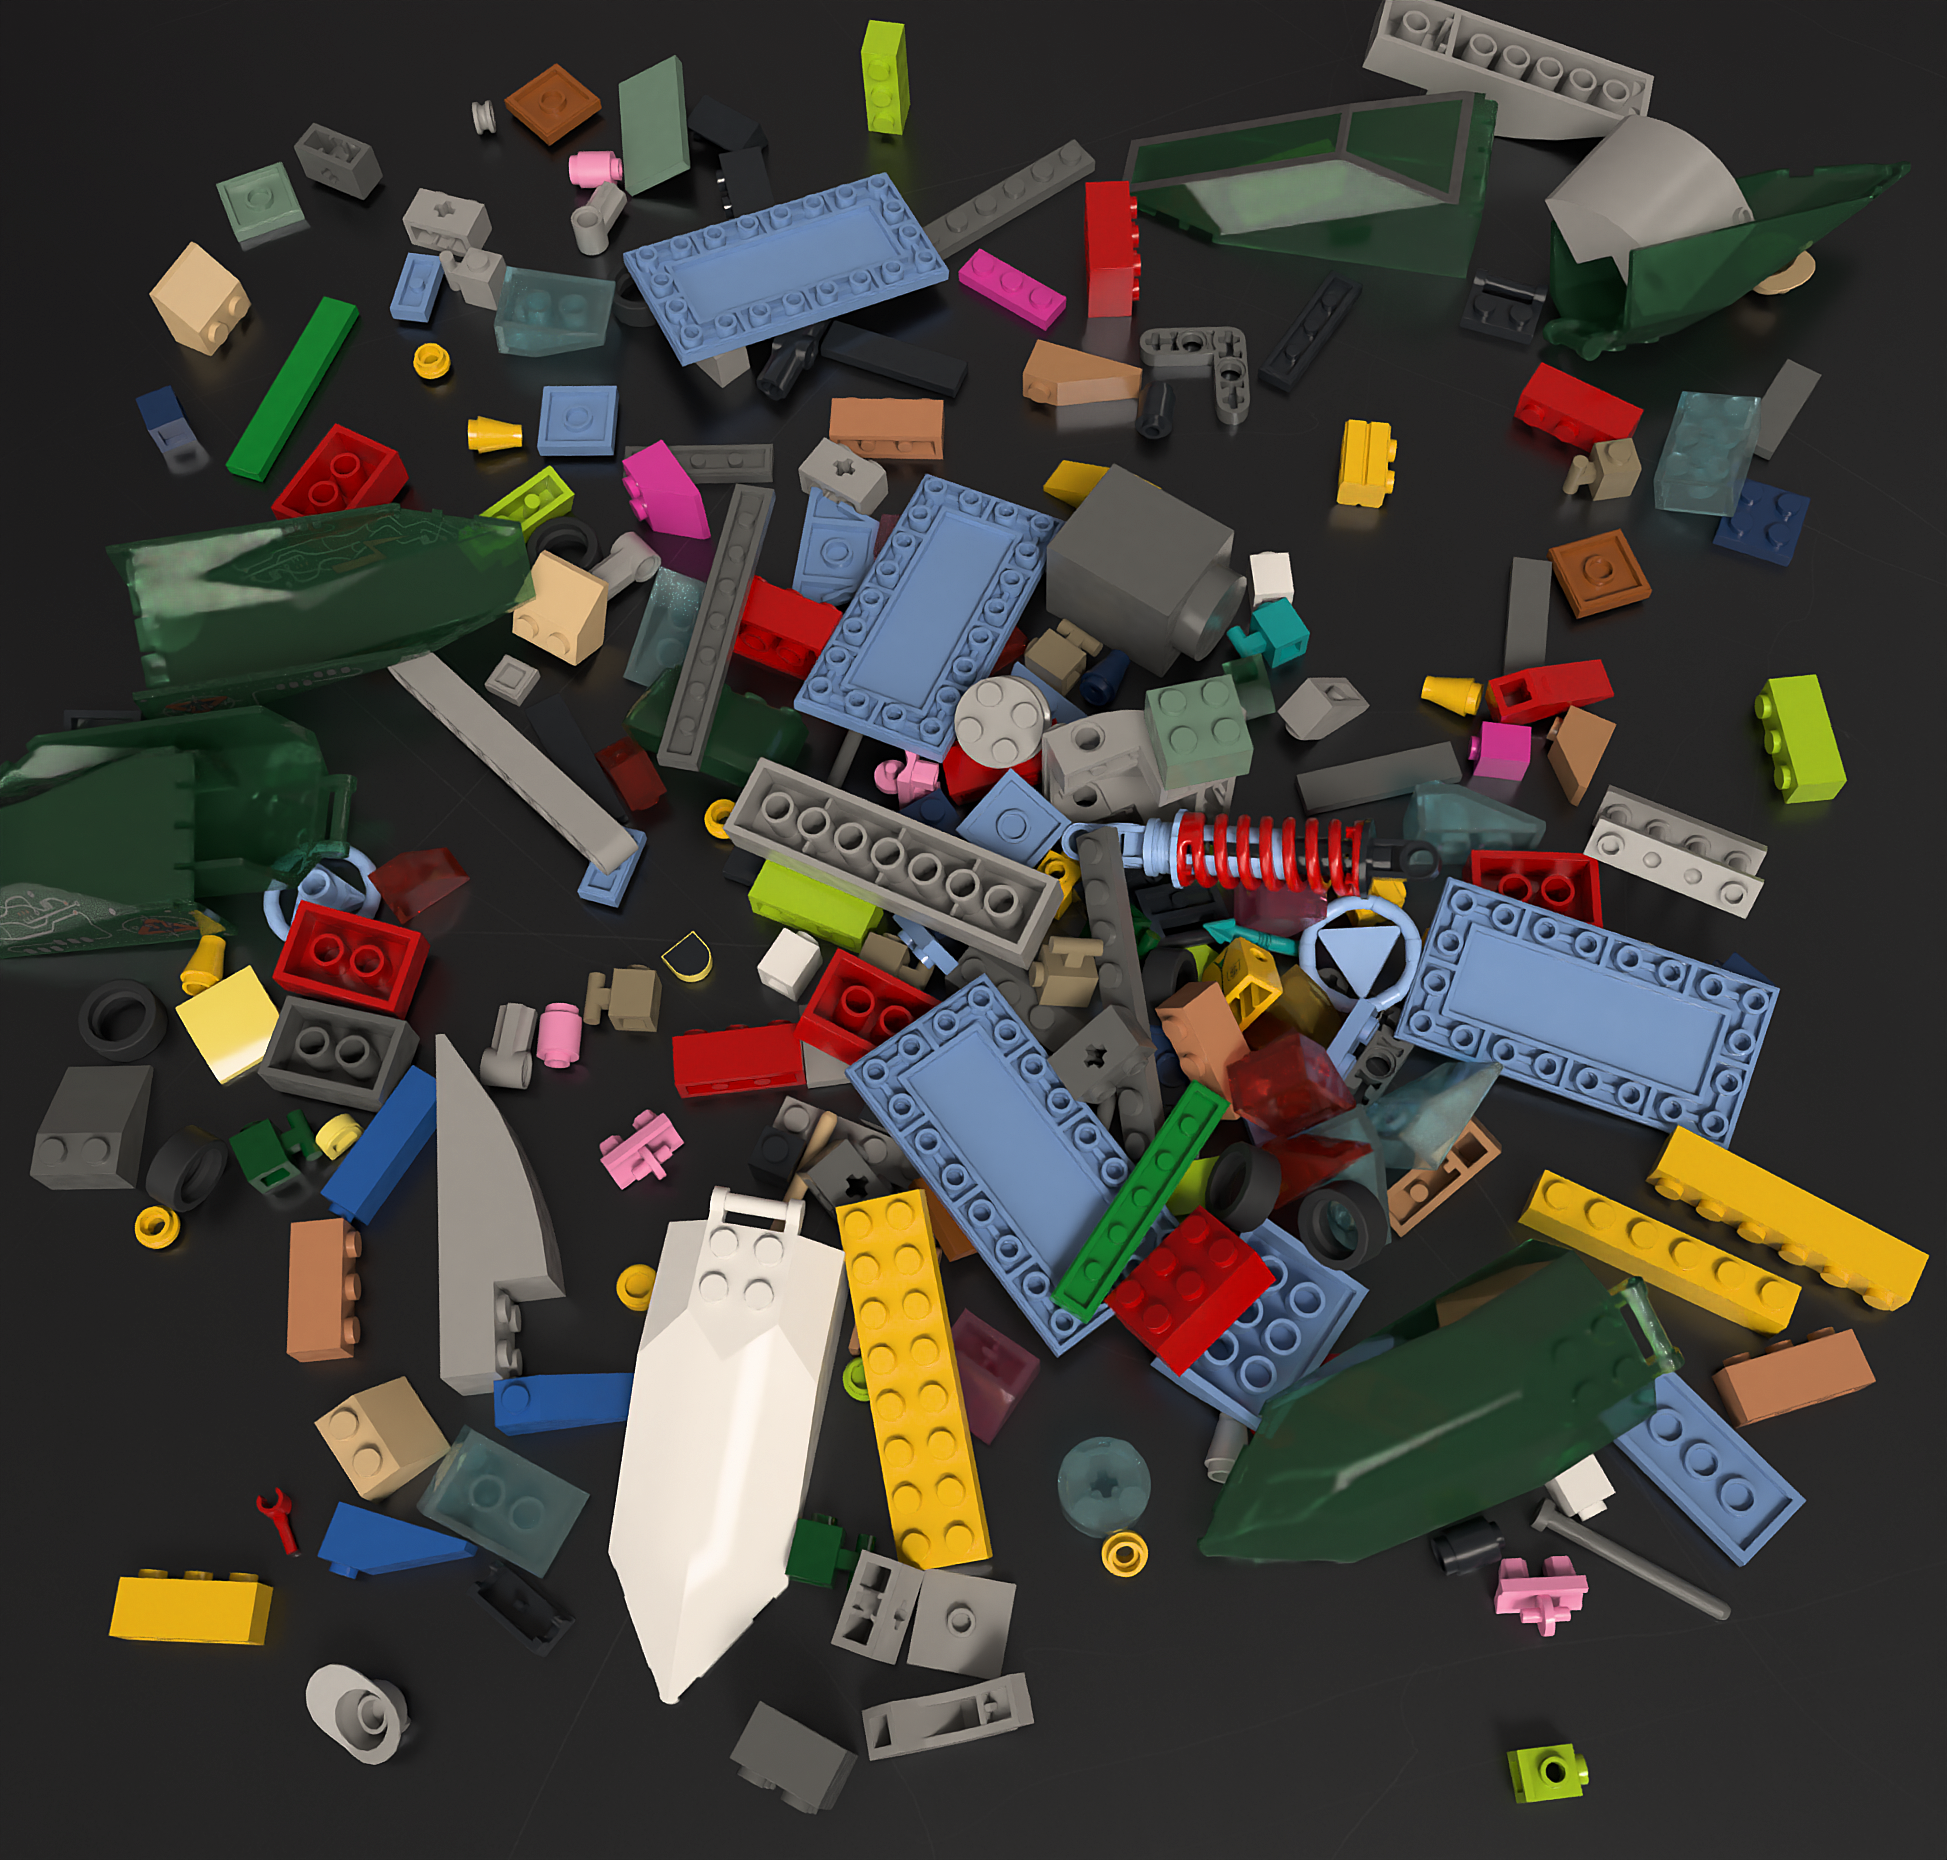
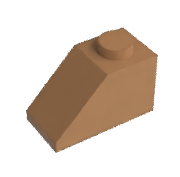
M1572 705L1565 719L1556 717L1549 731L1547 739L1554 742L1547 756L1569 803L1578 807L1617 724Z

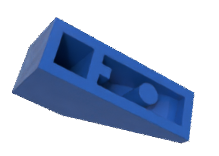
M635 1373L536 1375L493 1381L495 1427L507 1436L627 1421Z
M339 1502L317 1556L332 1562L329 1568L330 1572L356 1579L358 1571L377 1575L474 1557L478 1547L465 1540Z

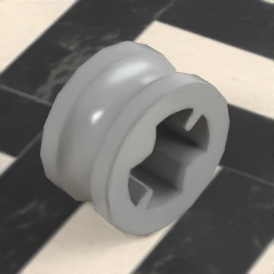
M485 101L484 105L472 102V112L477 133L483 134L486 129L490 130L491 133L496 132V121L491 101Z

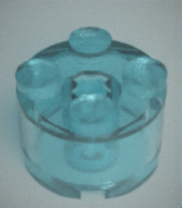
M1095 1437L1081 1442L1065 1456L1058 1475L1057 1497L1062 1514L1072 1526L1093 1538L1106 1539L1109 1535L1131 1530L1143 1516L1151 1492L1150 1473L1142 1456L1129 1442L1112 1437ZM1104 1478L1107 1484L1115 1485L1111 1488L1110 1497L1103 1498L1100 1491H1092L1096 1487L1097 1479Z

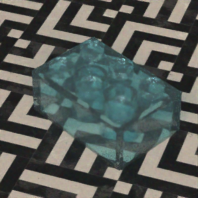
M1682 391L1653 479L1655 509L1734 517L1761 431L1760 397Z

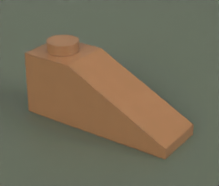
M1038 339L1023 371V396L1031 398L1038 403H1048L1055 406L1139 398L1142 369Z
M1473 1113L1437 1142L1377 1198L1385 1211L1387 1223L1400 1237L1404 1236L1501 1153L1502 1145Z

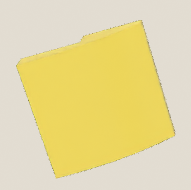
M251 965L175 1008L202 1056L221 1084L262 1062L280 1015L279 1008L273 1003L258 974Z

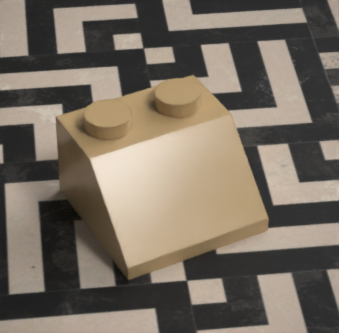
M190 242L149 294L176 342L209 356H212L218 347L225 342L228 334L239 320L246 315L249 307L252 305L240 281L198 244Z
M544 550L537 558L514 601L512 633L576 666L603 645L609 583Z
M405 1376L352 1395L314 1422L360 1496L376 1505L453 1449Z

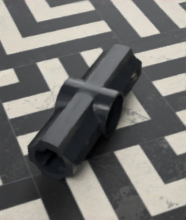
M832 318L775 336L772 344V355L756 380L758 389L762 390L767 397L777 401L780 398H786L802 369L808 370L813 365L818 353L819 340Z

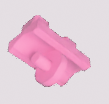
M905 750L906 766L897 760L884 761L877 766L874 773V781L881 792L886 794L898 793L899 807L902 810L940 788V782H937L939 763L920 760L919 755Z
M647 1109L635 1118L632 1125L637 1132L626 1141H623L619 1135H612L600 1144L599 1148L603 1154V1158L600 1160L622 1190L636 1179L638 1181L651 1171L659 1180L664 1178L667 1174L661 1167V1164L673 1155V1151L684 1144L664 1113L657 1116Z
M1553 1556L1545 1559L1542 1565L1544 1577L1529 1578L1526 1560L1521 1558L1501 1560L1499 1584L1494 1597L1496 1614L1520 1613L1522 1623H1537L1541 1636L1547 1637L1554 1635L1555 1622L1570 1621V1610H1581L1583 1593H1587L1589 1589L1586 1575L1576 1576L1568 1556Z

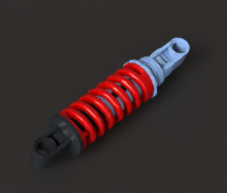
M1179 809L1174 822L1162 823L1160 818H1150L1146 826L1131 823H1075L1064 831L1061 840L1065 854L1079 861L1076 838L1104 826L1117 827L1124 868L1144 867L1146 876L1157 877L1159 873L1171 874L1173 886L1180 889L1190 886L1197 879L1203 888H1211L1219 880L1225 889H1234L1242 882V885L1247 890L1254 891L1259 889L1264 882L1265 887L1269 891L1278 892L1286 883L1291 892L1301 893L1309 883L1311 890L1315 894L1322 895L1328 891L1332 884L1334 891L1339 896H1356L1369 900L1375 880L1427 883L1434 880L1440 874L1443 865L1440 853L1435 846L1427 841L1377 838L1374 818L1354 821L1353 827L1346 826V837L1341 838V820L1331 819L1328 826V837H1318L1319 821L1316 818L1310 817L1306 821L1305 836H1296V819L1292 816L1284 818L1282 829L1274 828V820L1270 815H1265L1260 819L1259 827H1251V817L1248 814H1242L1238 817L1237 826H1229V817L1225 813H1220L1215 817L1214 825H1206V816L1203 812H1190L1188 809ZM1210 845H1213L1214 848L1212 855H1210ZM1418 851H1428L1433 856L1432 866L1423 873L1413 872L1409 865L1411 856Z

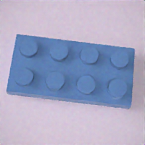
M1665 1363L1661 1364L1599 1426L1739 1567L1746 1565L1806 1502L1776 1470Z

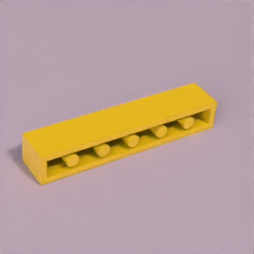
M1680 1125L1666 1138L1645 1180L1654 1185L1656 1191L1662 1196L1672 1200L1680 1199L1694 1206L1697 1213L1702 1217L1715 1222L1722 1221L1737 1229V1233L1742 1238L1753 1243L1766 1244L1779 1251V1256L1785 1261L1794 1265H1805L1819 1272L1821 1278L1827 1283L1836 1287H1847L1862 1295L1863 1300L1867 1304L1880 1310H1890L1893 1312L1910 1301L1929 1258L1928 1254Z
M1546 1169L1534 1183L1518 1220L1521 1224L1769 1339L1788 1326L1802 1288L1797 1284Z

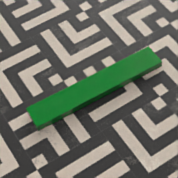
M323 297L227 461L226 467L230 473L260 482L264 481L360 314L356 305Z
M1193 1079L1062 1277L1049 1300L1084 1324H1088L1231 1104L1230 1102Z

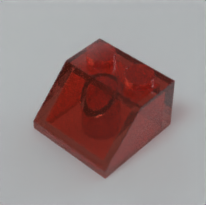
M1300 1032L1285 1035L1278 1042L1259 1051L1249 1052L1242 1059L1226 1066L1234 1113L1283 1140L1357 1108L1354 1097L1324 1047Z

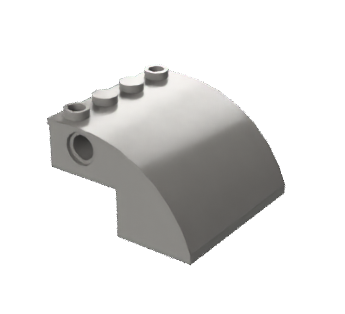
M1633 114L1625 116L1545 199L1576 263L1612 256L1641 315L1671 309L1674 311L1679 310L1756 224L1752 211L1748 207L1735 179L1721 160L1703 143L1667 122Z
M1119 710L1095 714L1069 724L1059 723L1053 725L1042 734V796L1073 824L1129 823L1133 821L1134 824L1146 826L1150 818H1160L1162 823L1174 822L1179 809H1188L1190 812H1203L1206 816V825H1214L1215 817L1220 813H1225L1229 817L1236 776L1164 790L1144 719V710ZM1086 800L1093 803V805L1090 807H1080L1076 803Z

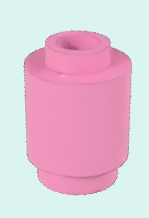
M579 151L577 155H571L569 158L570 180L573 185H580L581 188H597L604 181L617 185V180H622L623 177L621 159L616 158L613 151Z
M552 1003L545 1007V1013L540 1016L537 1057L544 1060L546 1066L566 1068L570 1066L571 1062L579 1059L582 1018L579 1016V1009L576 1006L567 1003Z

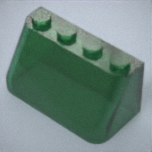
M675 665L674 669L665 668L628 710L621 726L636 746L658 754L683 668L682 665ZM724 683L699 771L744 789L760 757L792 769L809 735L807 726L801 721L803 716L789 707L781 706L780 710L768 706L766 705L767 702L756 694L746 692L743 696L732 692V688Z

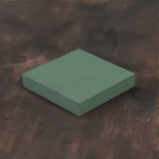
M282 162L216 184L238 242L305 219Z

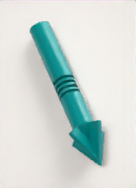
M1235 918L1203 925L1219 944L1225 941L1231 943L1235 938L1242 937L1265 950L1299 958L1298 946L1300 941L1235 925Z

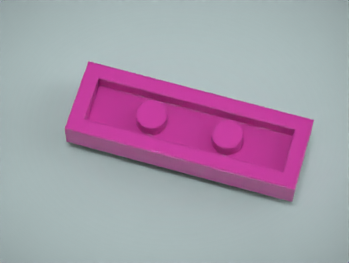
M980 248L958 271L961 283L1045 331L1066 308V297Z

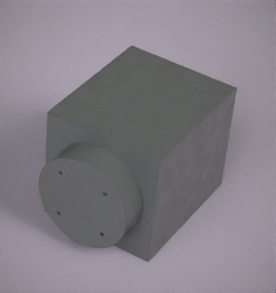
M1114 463L1047 545L1046 610L1062 620L1066 618L1111 649L1123 651L1130 660L1162 678L1181 652L1196 661L1205 658L1222 638L1241 604L1246 590L1247 579L1229 568L1234 530Z

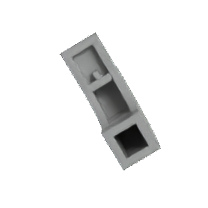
M1024 1672L1009 1674L953 1691L892 1701L862 1710L870 1761L985 1738L1034 1723Z

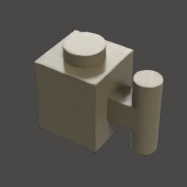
M1632 438L1594 443L1588 459L1583 455L1575 456L1564 481L1563 491L1567 494H1574L1577 492L1579 485L1588 484L1593 501L1630 496L1642 470Z
M1066 618L1057 627V632L1066 638H1063L1049 628L1040 639L1038 637L1034 638L1024 652L1025 667L1063 697L1076 685L1082 675L1086 673L1087 653L1082 651V649L1095 657L1103 647L1101 642Z
M869 932L858 956L859 959L924 992L935 967L934 965L928 969L919 960L915 970L909 968L910 955L908 946L899 937L888 933H883L881 936Z
M1051 936L1049 945H1042L1037 961H1032L1029 969V983L1031 987L1036 989L1039 1005L1088 1008L1099 979L1094 956H1102V939Z
M630 965L627 969L614 968L612 988H604L606 978L604 974L598 972L589 974L583 1015L584 1023L590 1025L599 1024L602 1009L609 1010L608 1016L615 1030L657 1032L662 984L656 970H651L643 965Z

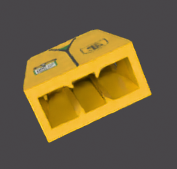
M1242 937L1235 938L1231 943L1225 941L1224 951L1205 969L1202 975V982H1218L1241 1032L1283 993L1273 956L1265 949Z

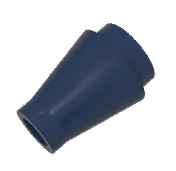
M1113 649L1103 660L1083 674L1079 690L1084 699L1096 706H1103L1106 702H1111L1115 698L1124 673L1130 665L1129 657L1123 651Z

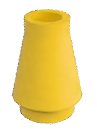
M478 416L477 420L469 419V450H478L480 454L506 448L522 447V425L510 424Z
M1428 675L1423 685L1421 698L1430 700L1464 717L1467 713L1476 715L1481 703L1484 684L1476 683L1475 678L1433 677Z
M215 935L202 936L198 948L180 976L183 982L182 989L187 994L195 997L223 981L226 942L222 938Z

